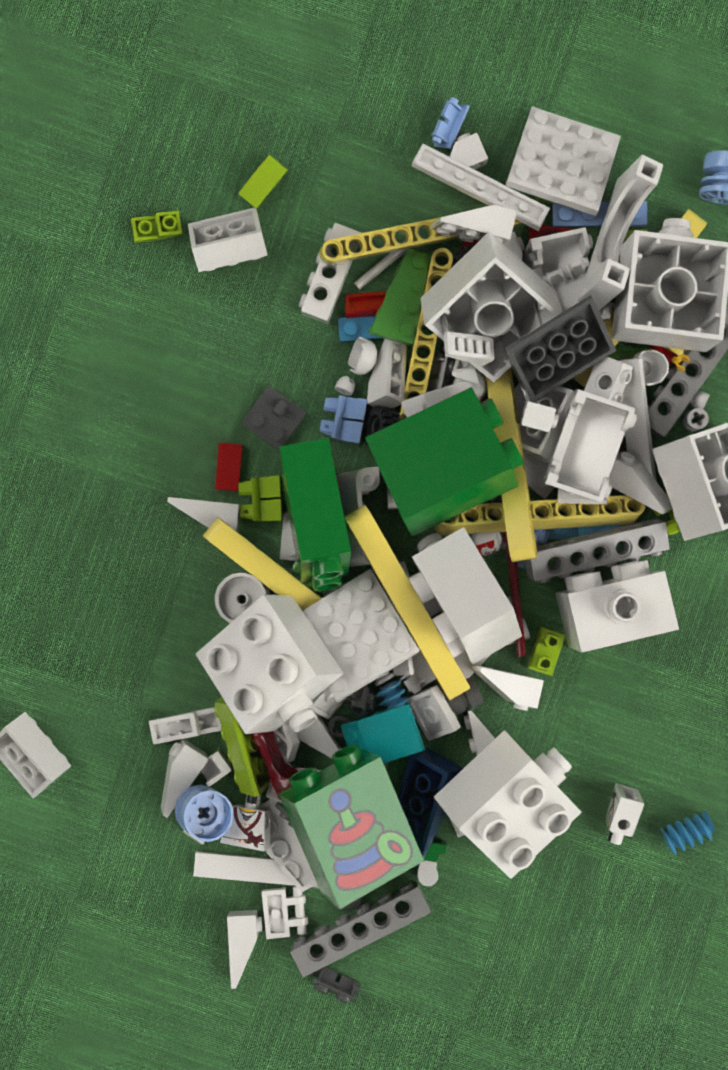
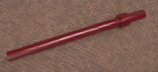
M507 532L503 533V543H506L511 602L522 637L515 640L517 657L526 656L518 565L517 562H512Z

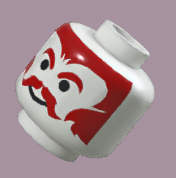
M500 532L470 534L471 540L482 557L499 551L500 545L503 544Z

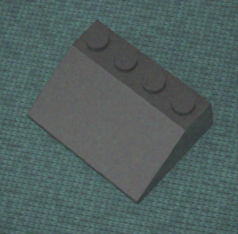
M591 295L504 348L514 374L532 402L616 351Z

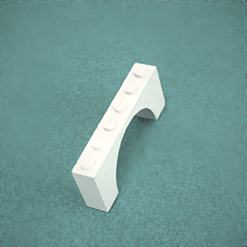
M642 154L617 179L577 301L580 302L591 295L599 311L624 290L630 268L618 263L621 246L636 213L650 192L657 186L663 164Z

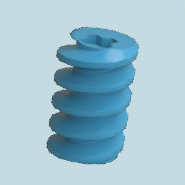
M400 679L393 680L376 688L380 689L375 697H383L379 706H387V709L402 706L409 700L408 696L400 697L405 692L404 688H396L401 683Z
M705 810L701 812L702 819L698 814H693V822L686 817L684 818V825L680 821L675 822V829L671 824L666 825V832L661 828L666 845L674 855L677 854L676 847L678 846L683 852L686 851L685 843L694 848V840H697L702 845L704 836L709 841H712V833H715V829Z

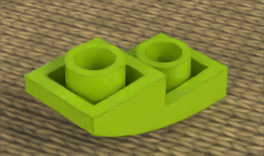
M269 155L238 194L257 209L272 189L277 186L288 169L273 156Z
M179 211L155 213L154 216L135 217L130 220L134 243L182 235Z

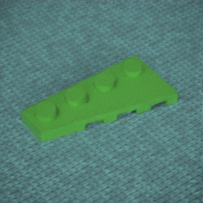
M410 248L405 251L394 275V280L385 294L386 297L375 315L376 318L373 325L370 326L368 334L408 346L414 345L421 309V297L424 293L431 255Z

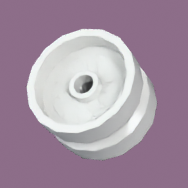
M235 573L224 578L217 587L215 606L220 616L228 623H231L263 594L271 595V592L266 585L253 575ZM242 595L246 597V601L243 604L240 603V599H243Z

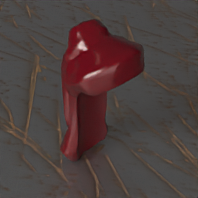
M274 731L251 734L252 741L263 756L271 784L280 799L278 794L291 787L289 778L299 771L285 763L276 743Z

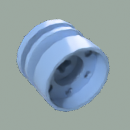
M712 151L707 153L704 158L702 171L707 177L701 179L700 184L702 187L699 189V197L711 203L728 205V151Z
M206 785L191 786L183 791L177 799L175 806V816L178 824L197 840L206 842L218 840L227 833L232 825L234 814L230 801L226 796ZM199 807L203 808L204 813L202 815L199 814Z

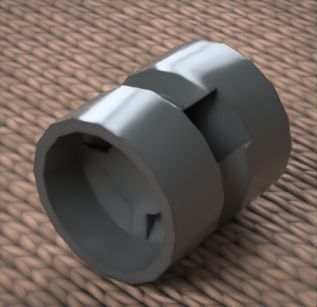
M473 676L466 679L470 689L449 701L443 691L446 701L455 715L466 712V707L473 709L484 704Z

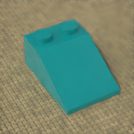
M409 704L359 716L340 725L347 746L359 745L360 749H365L380 756L383 763L425 750Z

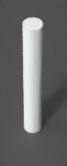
M407 249L390 252L354 282L355 286L359 290L402 256Z

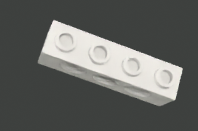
M334 223L332 229L328 228L324 241L360 234L361 232ZM349 242L350 251L356 253L359 244ZM332 246L326 247L325 252L328 257L335 258L336 256L331 253V250L334 248ZM318 253L315 263L319 265L316 273L311 272L307 285L310 286L307 295L303 293L299 303V307L302 308V315L327 325L329 324L353 260L326 264L320 259ZM327 268H332L336 274L332 278H325L323 271ZM324 290L327 292V297L324 300H317L314 297L315 292Z
M605 357L594 364L584 391L621 403L625 386L631 380L633 367ZM611 379V386L607 389L606 384Z

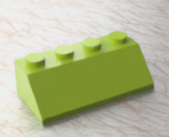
M221 696L214 702V712L220 720L221 736L227 744V756L234 768L235 783L239 785L241 793L253 797L260 796L270 783L266 763L257 746L252 741L251 734L244 733Z

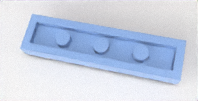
M647 201L642 203L630 227L647 226ZM601 202L596 216L553 203L552 226L560 228H601L610 202Z

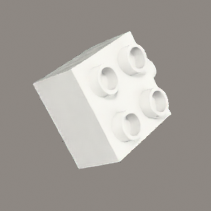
M682 218L665 219L662 230L659 233L634 230L621 246L619 263L630 268L624 290L616 296L611 340L707 352L723 341L728 296V242L693 238V233L690 231V221Z
M490 232L421 297L424 325L443 341L444 333L447 331L493 338L494 360L484 366L472 364L493 383L511 367L504 348L562 313L556 291Z
M728 423L652 449L659 475L663 480L674 511L675 520L679 525L684 541L728 529Z
M464 527L444 539L439 533H433L418 543L419 553L412 556L419 573L408 579L430 618L440 612L442 613L432 620L453 658L465 652L473 665L522 637L514 608Z
M637 560L612 566L613 579L602 581L600 571L585 572L565 577L567 590L555 592L568 647L581 653L679 630L665 571H650L648 560Z
M263 594L196 653L199 661L245 734L276 731L283 724L289 725L294 732L307 728L317 719L313 710L314 704L312 700L344 674L293 596Z
M505 730L434 796L457 828L510 879L520 870L530 866L535 856L556 836L566 832L571 822L582 813L558 787L567 778L564 774L568 773L572 768L570 763L554 747L548 751L547 755L542 753L533 761Z

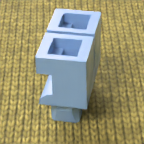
M339 395V398H325L324 411L333 412L336 415L334 421L322 419L319 432L331 436L333 440L359 445L367 399L350 398Z

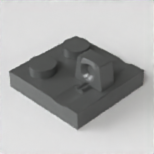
M268 385L241 424L279 451V446L285 445L307 413Z

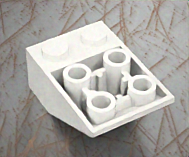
M490 205L441 217L431 224L430 228L436 229V233L443 236H450V234L458 235L460 240L466 242L480 241L490 232L503 244L511 239L517 211L497 205Z

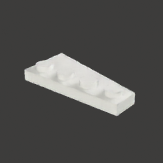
M270 799L259 805V808L267 809L271 812L270 849L266 853L277 862L281 870L302 893L316 885L317 882L294 829L288 825L289 821L280 816L281 812L275 807L277 802Z

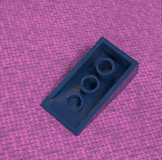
M429 748L409 756L397 796L423 858L446 815V812L434 796L464 769Z

